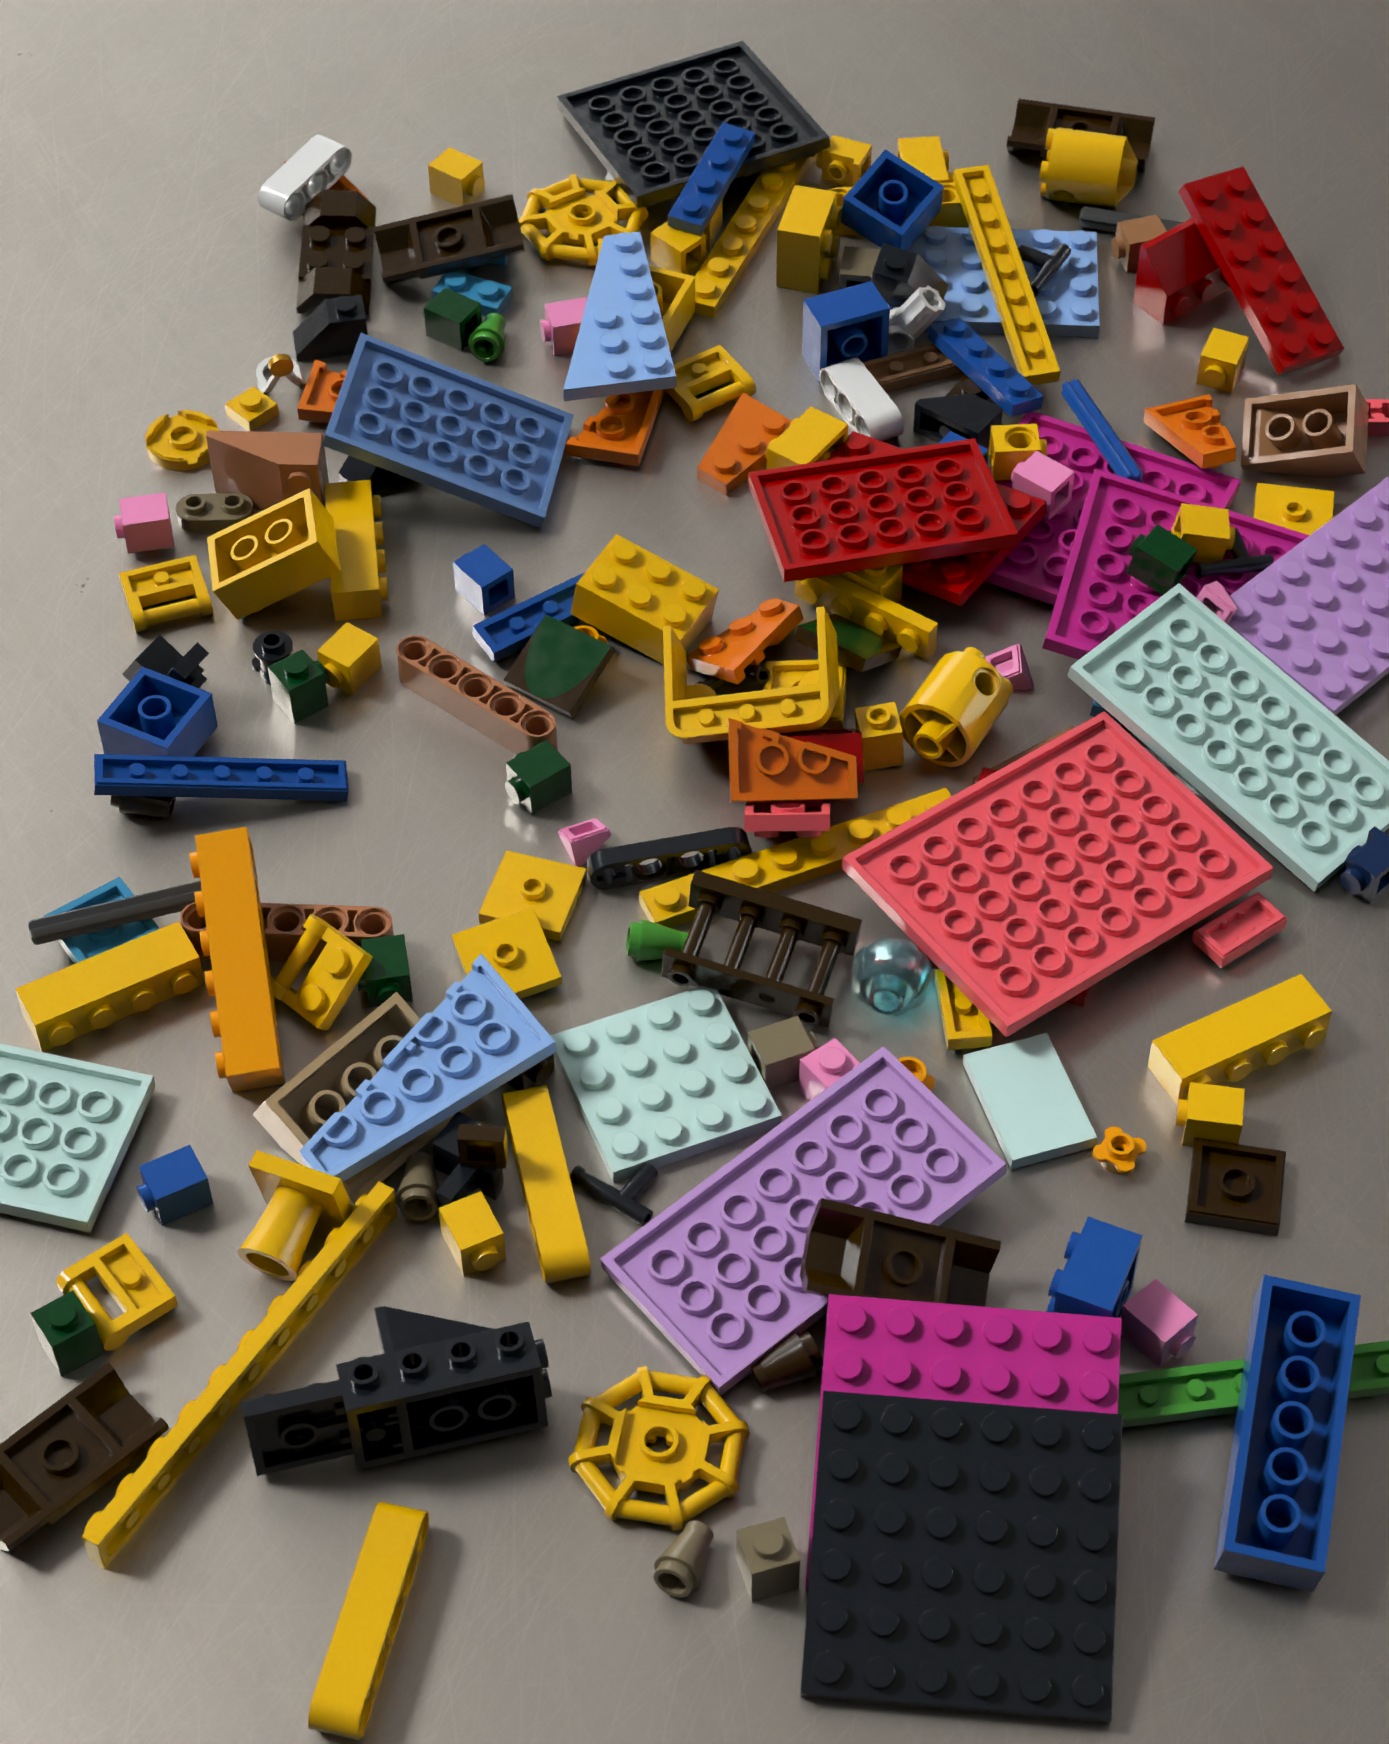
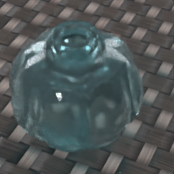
M881 937L873 941V943L865 945L854 957L851 969L852 990L856 997L874 1013L891 1016L903 1015L909 1010L919 1007L928 998L931 989V962L926 954L920 951L911 941Z

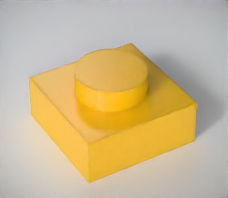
M254 386L225 403L226 415L247 431H254L279 415L278 404Z

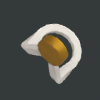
M283 353L268 357L260 362L256 369L257 385L262 393L271 392L280 377L283 376L297 386L306 384L301 374L299 365L288 354ZM269 367L272 375L267 382L263 373Z

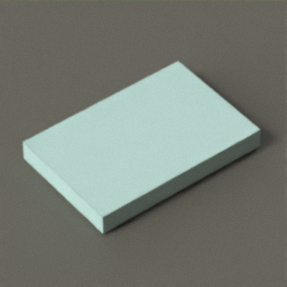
M1047 1033L963 1056V1066L1011 1169L1096 1146V1133Z

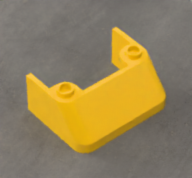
M816 607L818 670L805 674L798 686L718 696L711 687L705 684L687 685L686 651L671 625L663 626L665 723L672 737L683 744L728 740V718L741 721L746 725L778 733L813 730L823 726L829 720L839 696L837 633L825 607Z

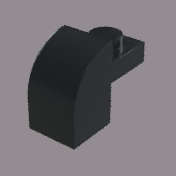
M159 635L131 663L122 675L130 682L142 667L200 688L207 678L202 675L204 669L199 664L206 658L209 652L197 642L182 656Z
M457 1112L432 1142L435 1169L449 1176L436 1192L438 1208L480 1191L496 1201L503 1187V1168L460 1166L457 1143L459 1124L475 1125L481 1123L461 1112Z

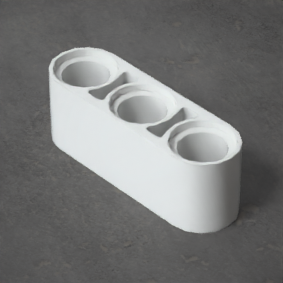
M321 134L315 135L262 185L258 196L260 206L286 220H296L305 212V205L321 190H328L347 172L352 161L350 148Z
M854 357L820 370L819 376L823 392L853 431L879 441H885L903 433L904 422L898 407L858 358Z

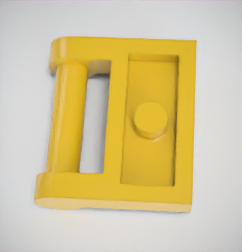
M721 345L673 364L676 373V388L665 389L682 408L685 417L690 422L700 419L704 412L740 397L743 392L749 396L756 393V386L752 377ZM728 381L733 382V384L723 387L701 398H695L696 395L708 391Z
M196 555L119 573L120 583L136 633L148 630L147 626L199 613L201 617L213 614L210 596ZM192 595H195L196 597L193 599L168 604L148 610L142 609V607L159 604Z
M310 914L303 925L306 928L305 932L277 978L271 977L274 997L283 1001L316 1028L328 1031L373 956L329 923ZM320 939H323L327 944L300 988L296 991L291 986Z
M128 1233L123 1234L66 1268L56 1279V1285L64 1295L74 1290L94 1321L101 1345L106 1351L118 1349L127 1341L131 1334L178 1306L176 1295ZM96 1276L124 1312L113 1320L86 1285L87 1281Z

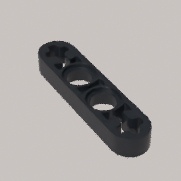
M726 827L601 849L588 857L586 867L590 882L595 888L612 889L687 876L695 873L696 870L702 871L752 854V849L744 829ZM699 851V853H697L694 856L684 858L681 857L685 853ZM657 859L653 863L640 865L644 860Z

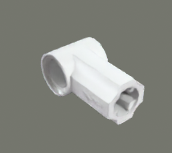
M930 286L919 287L901 307L890 310L889 355L914 349L915 339L945 310V301L942 300L937 290Z

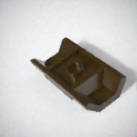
M1018 99L1014 127L1011 136L1007 138V150L1010 153L1047 157V150L1045 149L1047 132L1049 128L1056 129L1057 127L1126 136L1138 160L1137 171L1145 172L1151 148L1155 117Z
M321 190L305 205L298 273L297 313L304 314L317 301L339 298L341 296L362 295L365 315L369 316L375 241L373 227L376 226L377 211L376 206L360 192Z
M513 194L373 227L383 272L381 275L386 285L417 277L425 279L488 264L493 259L526 252Z
M821 1198L807 1229L800 1278L804 1292L829 1297V1294L985 1307L989 1275L1000 1252L1001 1241Z
M109 1363L0 1444V1550L10 1552L47 1522L51 1525L127 1468L131 1464L130 1458L169 1429L168 1424L162 1418H153L128 1392L119 1375Z

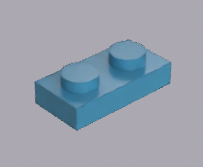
M457 271L443 274L432 289V299L444 288H447L481 303V313L485 317L490 313L502 315L513 299V289L511 286Z

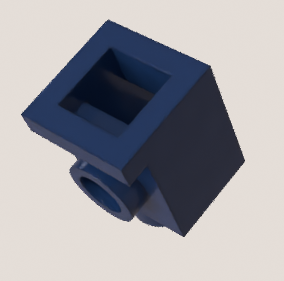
M1375 826L1369 830L1366 844L1363 847L1360 845L1356 846L1348 854L1344 862V866L1347 869L1340 876L1343 887L1368 904H1371L1389 888V836Z

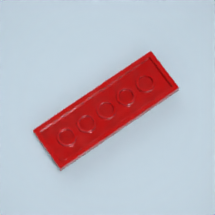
M1244 166L1183 184L1178 193L1278 376L1339 356L1345 348Z

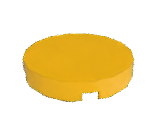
M181 410L177 411L178 415L169 417L168 414L160 416L149 425L145 434L148 456L155 464L164 469L184 471L196 469L210 462L206 432L207 430L220 431L212 417L199 411Z

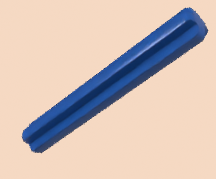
M1073 379L1070 382L1066 381L1062 385V396L1117 476L1142 483V470L1082 383L1077 379Z

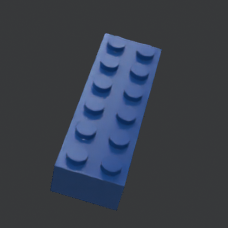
M1269 1275L1263 1276L1253 1300L1214 1570L1314 1592L1325 1574L1361 1295Z

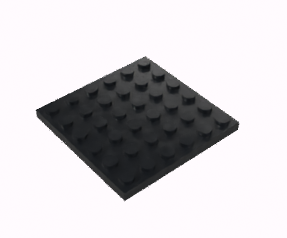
M744 41L557 96L559 110L637 208L651 207L658 202L679 197L722 122L755 132V143L735 178L748 177L764 169L780 167L787 162L803 157H812L822 152L823 149L830 148V137Z
M823 1391L800 1697L1110 1723L1112 1720L1123 1415Z

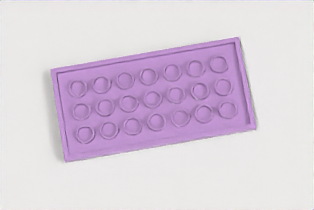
M1389 476L1230 595L1238 610L1228 625L1335 716L1389 673Z
M883 1046L600 1258L601 1267L698 1373L711 1379L712 1386L721 1396L752 1372L751 1366L759 1362L766 1354L792 1334L800 1335L827 1313L828 1297L804 1292L800 1278L807 1229L821 1198L939 1226L1005 1175L1006 1163Z

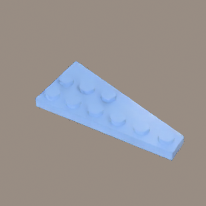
M623 232L606 235L603 238L563 389L564 401L676 388V373L640 232Z
M480 954L472 963V970L460 983L458 981L454 982L446 991L444 1001L433 1013H426L382 1061L383 1067L370 1081L365 1079L355 1090L356 1096L341 1112H335L299 1151L301 1159L306 1167L341 1178L342 1182L556 1053V1042L486 958Z

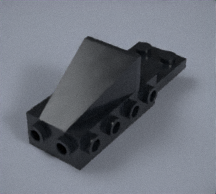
M382 1306L374 1308L382 1354L371 1357H358L352 1361L336 1364L339 1380L314 1383L300 1389L277 1394H265L255 1399L241 1401L256 1474L260 1476L354 1454L358 1470L547 1427L548 1419L545 1399L552 1397V1390L546 1369L549 1368L544 1340H534L529 1321L493 1329ZM516 1402L524 1403L522 1406L516 1407ZM468 1413L477 1414L474 1417L468 1418ZM420 1424L429 1425L428 1427L422 1429L416 1428Z

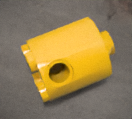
M1058 127L1056 129H1048L1045 146L1047 157L1046 161H1042L1039 182H1041L1040 196L1051 200L1116 208L1117 204L1134 188L1138 160L1126 136Z
M968 647L963 652L947 653L938 661L900 713L899 719L903 738L915 752L930 762L947 767L964 765L971 758L1008 705L1009 697L1013 693V685L1007 678L1002 677L1000 672L986 661L985 655L976 648Z

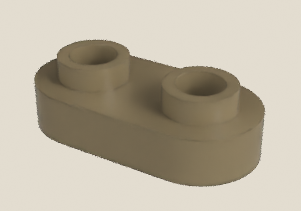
M241 493L190 494L180 499L175 508L179 526L190 532L221 531L254 515L251 499Z

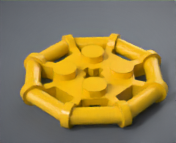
M569 174V178L543 189H532L527 194L528 202L522 217L519 218L522 236L526 237L538 249L541 258L547 261L556 258L584 262L588 266H596L598 246L594 247L593 244L598 243V239H603L606 235L639 232L642 223L648 217L647 207L637 208L615 179L610 182L580 178L576 174ZM543 208L548 209L545 213L538 214L539 210ZM628 219L626 228L618 225L619 220ZM547 229L551 235L546 238L539 230Z
M647 1366L637 1367V1372L596 1397L589 1396L581 1404L583 1415L574 1453L568 1458L569 1467L572 1472L579 1474L605 1509L604 1516L612 1521L618 1518L671 1526L673 1531L683 1529V1524L725 1497L733 1498L740 1487L737 1483L744 1443L750 1436L747 1422L739 1420L712 1386L711 1379L707 1376L702 1375L700 1378L651 1371L647 1369ZM653 1390L685 1395L684 1399L658 1396L653 1394ZM641 1393L642 1398L637 1401V1406L627 1412V1407L620 1412L614 1409ZM703 1404L718 1424L708 1426L704 1420L702 1423L696 1416L695 1408L697 1405ZM600 1423H606L612 1427L609 1443L605 1446L595 1447ZM662 1436L666 1438V1444L671 1448L658 1453L653 1452L652 1448L647 1447L646 1444L655 1443L657 1437ZM724 1442L719 1469L708 1463L707 1457L710 1444ZM611 1463L615 1468L618 1478L622 1481L616 1491L597 1467L598 1465ZM699 1477L710 1483L681 1502L678 1501L677 1492L688 1490L692 1486L693 1481ZM635 1490L664 1494L667 1505L629 1498Z

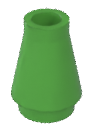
M498 313L488 314L485 320L470 335L469 347L473 356L478 360L490 362L503 354L506 321L502 315Z
M642 918L640 923L629 922L626 956L636 957V961L663 959L666 947L682 951L689 932L678 931Z

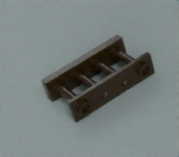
M696 870L690 884L688 906L697 909L682 951L668 947L665 948L661 977L668 978L679 986H703L718 990L720 995L788 1016H798L803 1024H818L828 1028L831 1022L835 999L824 994L838 954L844 953L854 956L859 941L862 920ZM716 915L739 922L723 964L698 957L712 919ZM755 928L780 934L765 977L740 970ZM800 940L822 947L807 990L782 983L796 942Z

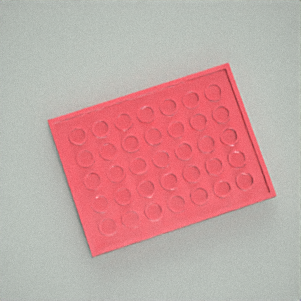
M1105 711L849 853L842 860V869L1005 1037H1008L1269 880L1274 868Z

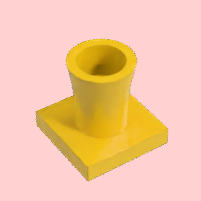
M256 1150L248 1166L268 1206L237 1253L244 1262L264 1274L281 1280L295 1281L316 1222L318 1221L332 1227H341L351 1215L353 1206L341 1178Z

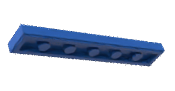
M94 754V795L347 801L348 799L346 761Z

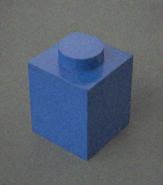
M485 544L453 561L455 590L483 615L515 598L513 569Z
M191 1145L139 1166L143 1182L142 1185L136 1187L139 1198L146 1212L155 1211L162 1226L213 1204L208 1178Z

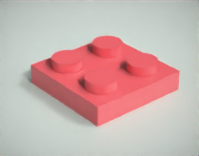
M830 801L746 803L744 813L745 832H754V836L759 838L779 836V831H796V835L799 837L821 836L822 831H830Z

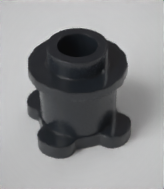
M269 631L258 636L253 642L255 657L252 660V668L263 675L264 682L268 685H271L268 666L290 656L293 650V642L290 636L279 631Z

